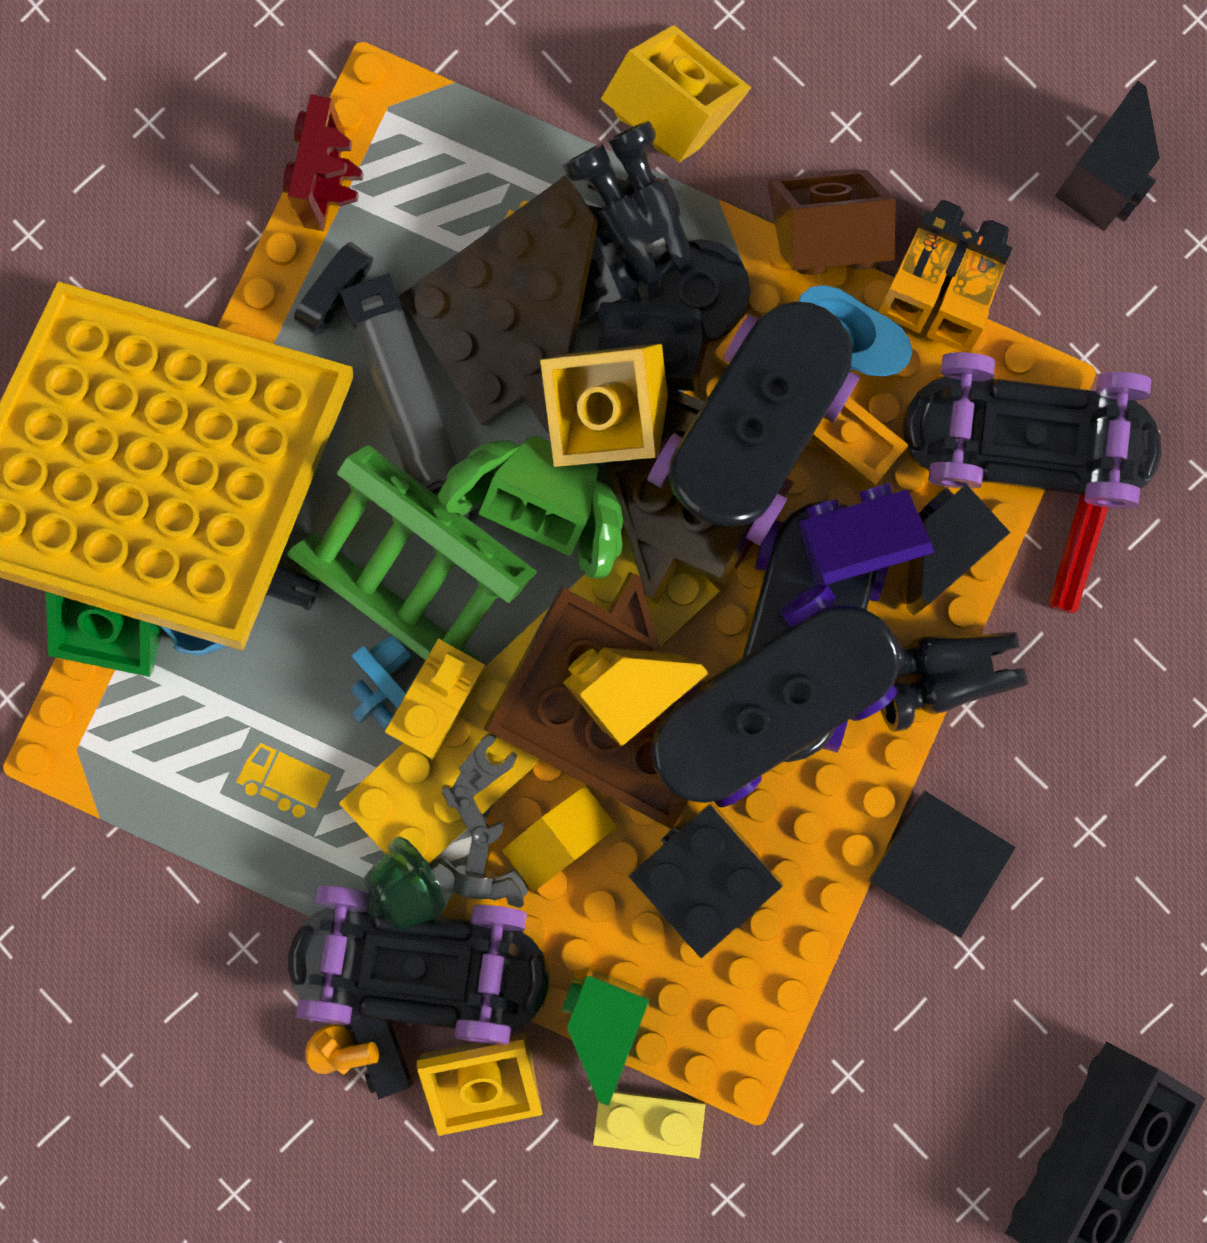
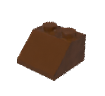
M868 170L768 179V191L780 253L792 270H797L801 274L816 275L826 272L828 267L847 265L853 269H871L876 267L880 261L895 260L896 199Z

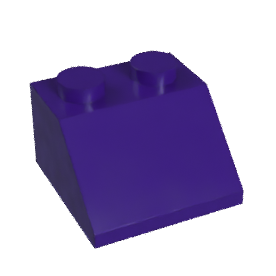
M891 483L859 492L862 502L841 509L837 498L806 508L809 518L798 521L797 525L815 584L827 585L934 553L931 540L908 489L893 493Z

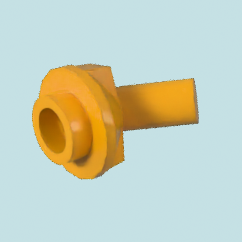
M330 1024L323 1026L310 1038L305 1049V1061L308 1067L318 1074H329L338 1070L342 1075H345L351 1068L377 1063L379 1050L374 1042L353 1046L354 1038L350 1030L343 1025Z

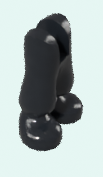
M1017 632L969 636H923L915 639L909 647L903 648L899 638L894 634L900 652V667L897 678L903 675L918 674L922 676V679L911 684H893L897 689V694L880 712L890 731H904L913 724L915 710L921 709L930 714H939L981 698L1026 686L1028 681L1025 668L1003 669L994 673L991 655L996 656L1020 648Z

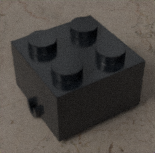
M713 802L706 805L681 829L677 826L671 829L660 839L663 845L628 876L701 959L734 929L742 926L749 917L754 915V912L783 887L781 878Z

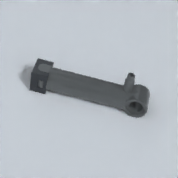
M390 273L342 289L340 292L356 332L403 469L408 475L438 496L447 480V473L458 463L456 462ZM471 512L463 516L470 520Z

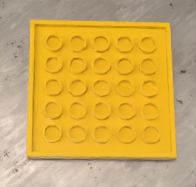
M58 281L0 401V578L243 651L353 380L352 366Z

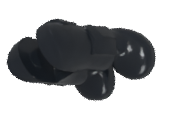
M649 120L637 124L608 140L615 156L622 163L633 185L634 192L632 195L625 194L616 177L610 157L603 143L582 152L562 164L568 179L571 181H587L601 196L605 204L597 213L599 220L608 233L609 239L617 247H621L633 269L646 285L661 279L655 267L654 258L646 248L647 245L661 238H664L667 252L673 257L679 269L693 262L691 249L679 216H681L679 202H677L667 178L662 179L658 177L654 179L648 162V147L656 137V131Z

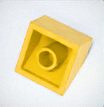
M673 25L628 51L601 100L613 109L614 114L619 120L627 125L635 126L649 120L656 131V137L653 141L654 147L661 154L673 158L680 163L707 142L743 100L751 87Z
M662 343L562 354L540 360L554 467L647 459L659 456L668 400Z
M604 647L598 653L592 648L578 657L568 668L572 675L563 683L598 726L623 746L704 678L708 672L701 664L680 654Z

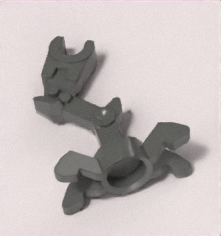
M488 733L480 740L479 744L460 766L459 770L461 773L453 787L446 784L442 787V795L447 805L458 810L471 833L472 841L467 866H457L455 868L445 857H442L425 869L423 877L417 885L421 890L431 891L437 885H440L447 892H454L460 896L473 899L498 900L506 897L508 905L521 908L525 902L524 896L528 892V887L522 877L515 870L497 876L495 872L485 868L489 845L500 837L504 828V822L499 821L489 826L474 800V795L508 772L513 767L517 755L512 751L502 761L492 760L488 756L487 749L494 743L497 736Z

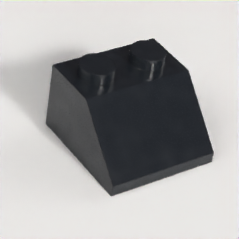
M1137 80L1055 195L1056 198L1103 231L1107 229L1116 217L1125 222L1156 182V179L1148 174L1158 162L1160 156L1147 87Z
M967 484L955 494L946 487L918 513L931 540L934 553L909 560L906 608L913 616L934 601L1011 533Z

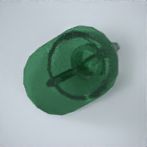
M401 836L394 838L387 848L388 851L367 871L364 881L373 900L367 908L369 917L374 918L383 915L394 928L402 931L430 919L438 920V917L444 910L445 900L434 872L418 849Z

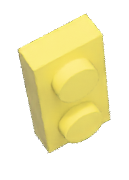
M614 1091L609 1106L598 1102L593 1145L700 1158L706 1104L703 1101Z

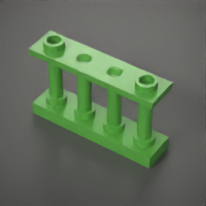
M370 445L363 447L348 456L337 472V475L349 483L352 491L324 536L320 538L315 533L311 534L291 547L287 556L297 562L301 570L308 577L326 584L425 659V661L438 639L477 660L479 657L464 646L496 598H502L507 603H510L527 588L537 571L466 517L461 516L459 513L447 512L439 504L438 496ZM369 502H375L392 515L394 523L363 570L341 554L339 550ZM417 534L434 547L436 555L407 600L404 601L382 585L381 581L410 536ZM460 566L477 579L479 587L448 633H446L422 614L453 567Z

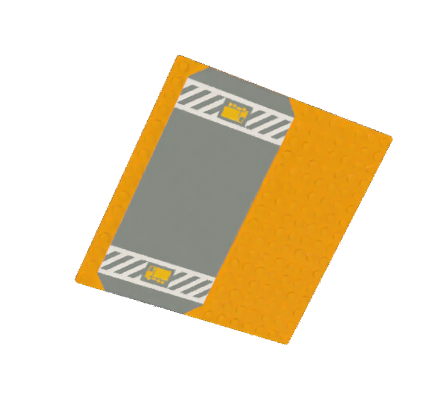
M359 42L354 46L329 97L333 101L346 134L345 136L352 143L351 151H342L341 157L349 159L364 173L363 180H345L341 184L358 192V202L340 207L330 205L324 231L303 227L295 210L292 209L288 193L283 192L217 328L352 366L353 380L278 563V567L304 575L306 574L301 570L300 565L287 556L291 547L313 533L322 538L352 491L349 483L337 475L345 459L363 447L370 445L403 471L404 469L346 306L344 305L325 331L315 336L294 321V314L301 300L338 251L348 242L354 243L373 257L372 266L362 282L390 273L397 295H401L564 177L565 173L562 164L596 146L594 143L366 42ZM606 149L616 177L626 181L628 174L622 163L615 156L614 152ZM651 169L652 174L656 178L668 179L675 198L679 202L681 213L679 219L688 241L705 239L719 242L739 256L748 273L751 290L746 314H751L759 319L764 313L777 305L793 301L798 302L800 295L810 287L822 285L838 288L854 297L860 303L879 312L895 277L875 268L853 269L847 265L828 267L826 272L816 275L801 274L797 270H792L782 257L774 223ZM572 181L587 205L601 208L605 204L598 192L587 188V181ZM664 238L646 246L648 252H651L654 258V264L667 251L664 245L666 244ZM639 277V285L636 287L641 301L637 304L650 305L648 284L646 285ZM895 297L897 305L902 310L910 313L921 310V308ZM940 297L937 298L920 333L899 325L910 339L912 347L909 364L903 370L885 377L871 376L856 370H850V372L859 376L860 379L849 397L903 441V421L908 405L923 387L931 381L945 377L941 374L942 356L944 354L962 352L926 336L942 299ZM399 299L457 463L466 459L472 450L492 441L510 440L522 445L529 436H539L551 442L550 433L545 431L525 399L489 425H481ZM599 316L578 326L573 353L597 351L603 330ZM943 318L944 324L952 332L965 333L970 330ZM987 319L983 331L970 352L986 355L995 360L993 379L1090 390L1096 377V371L1092 365ZM729 333L716 341L708 342L696 392H681L703 401L707 400L726 369L712 358L713 352ZM811 438L787 477L794 484L785 496L787 501L776 520L785 522L796 510L807 504L820 501H831L838 498L839 503L847 506L862 503L859 492L871 489L872 487ZM908 448L905 449L875 485V487L891 483L893 493L908 489L918 513L946 488L928 481L929 471L916 462L910 455ZM605 462L595 463L598 467L596 480L606 484L614 493ZM982 482L981 487L974 488L972 491L1011 533L934 601L914 616L906 608L909 560L889 566L879 600L877 602L869 600L867 610L883 620L892 630L893 634L899 638L903 648L909 647L915 639L923 636H969L982 634L1045 490ZM947 487L953 494L960 490L959 488ZM369 502L339 552L364 570L394 523L392 515L375 502ZM480 506L471 512L470 521L537 571L527 588L510 603H507L502 598H496L464 647L479 657L477 661L486 666L551 606L561 586L569 589L585 574V571L580 570L576 547L571 557L479 515L482 507ZM624 523L621 531L622 539L627 535ZM412 534L381 581V584L406 601L435 557L434 547L417 534ZM755 543L737 570L735 568L732 570L725 585L707 577L719 589L720 593L660 648L662 653L680 654L701 664L708 672L700 680L702 682L709 681L743 657L765 571L754 569L760 547ZM454 566L422 615L448 633L479 587L477 579L460 566ZM320 582L318 593L296 587V591L316 597L309 611L303 607L267 595L263 600L243 651L226 646L201 656L179 653L173 648V641L163 630L154 669L150 677L55 658L5 760L3 770L7 776L308 917L326 909V907L315 904L318 886H336L371 894L369 908L453 919L472 921L473 907L475 905H494L524 911L527 913L525 930L521 932L532 938L543 952L549 968V989L545 1003L530 1021L571 1039L567 1030L570 1014L561 1011L573 977L576 976L584 979L588 968L648 991L650 1000L625 1065L752 1125H761L767 1119L871 882L868 879L885 853L947 713L946 711L939 714H930L921 709L915 710L913 724L907 730L898 732L889 730L880 710L862 720L853 721L850 718L837 753L821 749L806 759L782 762L763 774L761 782L747 796L729 806H717L781 878L783 887L754 912V915L749 917L742 926L734 929L701 959L628 877L634 869L663 845L660 839L671 829L542 760L483 814L489 826L499 821L504 822V828L500 837L489 845L486 869L495 872L497 876L511 870H515L518 873L502 852V849L542 816L585 785L616 824L617 828L535 892L525 882L528 892L524 896L525 902L521 908L508 905L506 897L498 900L473 899L460 896L454 892H447L440 885H437L433 891L421 890L417 884L423 877L425 870L413 881H409L339 805L343 798L403 744L386 734V729L373 716H370L362 723H358L352 716L354 711L362 704L350 690L358 681L363 680L373 693L380 689L354 660L352 655L363 645L368 650L372 649L376 644L392 636V634L323 582ZM398 640L411 654L412 658L391 677L405 690L414 682L425 663V659ZM918 674L903 675L896 678L893 684L915 683L920 681L922 676ZM388 700L384 705L394 715L397 708ZM688 801L675 826L681 829L710 802ZM469 829L434 861L445 857L455 868L457 866H467L472 841Z

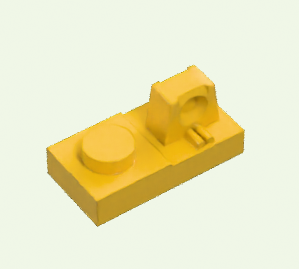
M438 639L386 728L385 733L433 760L485 669V664Z

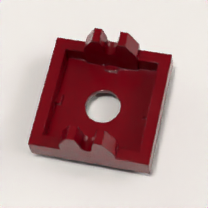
M310 94L307 112L300 111L296 119L294 140L296 143H299L295 162L289 161L286 165L283 177V192L288 193L292 209L295 210L304 228L324 231L330 205L340 207L358 202V192L347 186H342V182L345 180H363L364 173L349 159L341 157L342 151H351L352 143L345 136L346 134L332 99Z

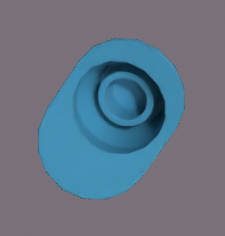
M825 285L810 287L800 295L798 302H810L824 307L840 320L848 332L852 347L850 370H856L871 376L885 377L899 373L909 364L912 355L910 339L903 329L888 317L860 303L851 295L835 287Z

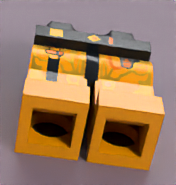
M941 200L932 213L926 211L879 313L901 326L920 333L935 305L940 289L943 287L945 292L926 336L959 351L970 353L984 329L990 305L1013 247L1007 245L1009 233L1007 226L993 220L983 221L978 232H975L960 225L965 213L960 206L946 200ZM895 297L919 307L921 310L912 313L906 312L897 305ZM943 318L970 330L965 333L952 332L944 324Z

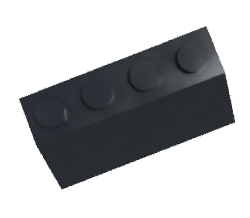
M1106 1041L1100 1054L1091 1061L1087 1071V1079L1077 1098L1066 1108L1062 1118V1126L1051 1147L1040 1157L1037 1164V1173L1025 1196L1014 1206L1011 1216L1012 1220L1005 1234L1019 1243H1130L1206 1098L1160 1069Z

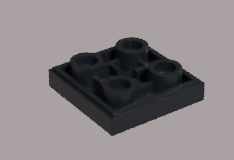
M922 791L868 881L953 935L961 938L1016 847L927 791Z

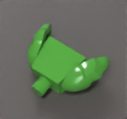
M529 436L522 445L510 440H498L485 443L472 450L466 459L453 466L447 473V480L438 494L439 504L447 512L459 513L463 516L482 506L479 515L571 557L576 547L580 570L585 571L586 575L590 578H605L612 570L615 559L621 555V531L624 523L621 505L612 490L606 484L596 480L598 473L597 465L592 463L554 467L551 442L539 436Z

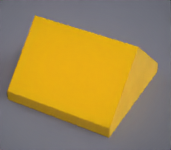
M527 1032L510 1035L509 1045L475 1042L425 1052L417 1060V1070L438 1136L543 1115Z

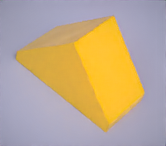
M585 785L537 820L503 848L502 852L531 890L535 892L614 831L617 826Z

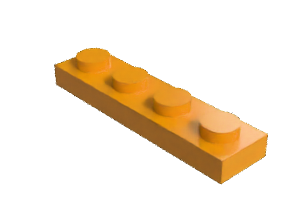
M745 314L713 352L712 358L724 368H727L729 363L723 360L725 353L748 314ZM850 397L834 423L823 418L811 437L872 488L875 487L908 447L905 441Z

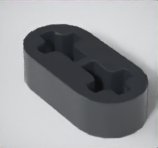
M346 243L301 300L295 311L294 321L315 336L325 331L345 305L340 290L362 283L372 266L373 257L354 243Z

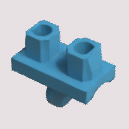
M393 635L379 642L370 650L363 645L352 655L354 660L380 688L373 693L366 683L360 680L350 689L362 703L352 714L358 723H362L370 716H373L386 729L394 715L384 704L390 700L398 709L413 684L411 683L403 690L391 677L412 658L411 654Z

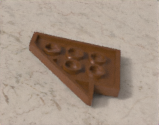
M629 572L608 611L561 586L484 729L666 827L673 829L688 801L673 794L660 781L653 766L651 743L654 729L662 716H657L621 746L598 726L563 683L572 675L568 670L569 666L578 657L592 648L597 653L604 647L661 652L641 578Z

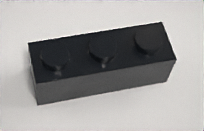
M351 1016L350 1025H346L348 1030L353 1029L357 1042L353 1043V1046L374 1042L379 1050L378 1062L366 1065L369 1073L365 1074V1080L371 1094L376 1092L378 1099L410 1088L413 1081L391 1021Z

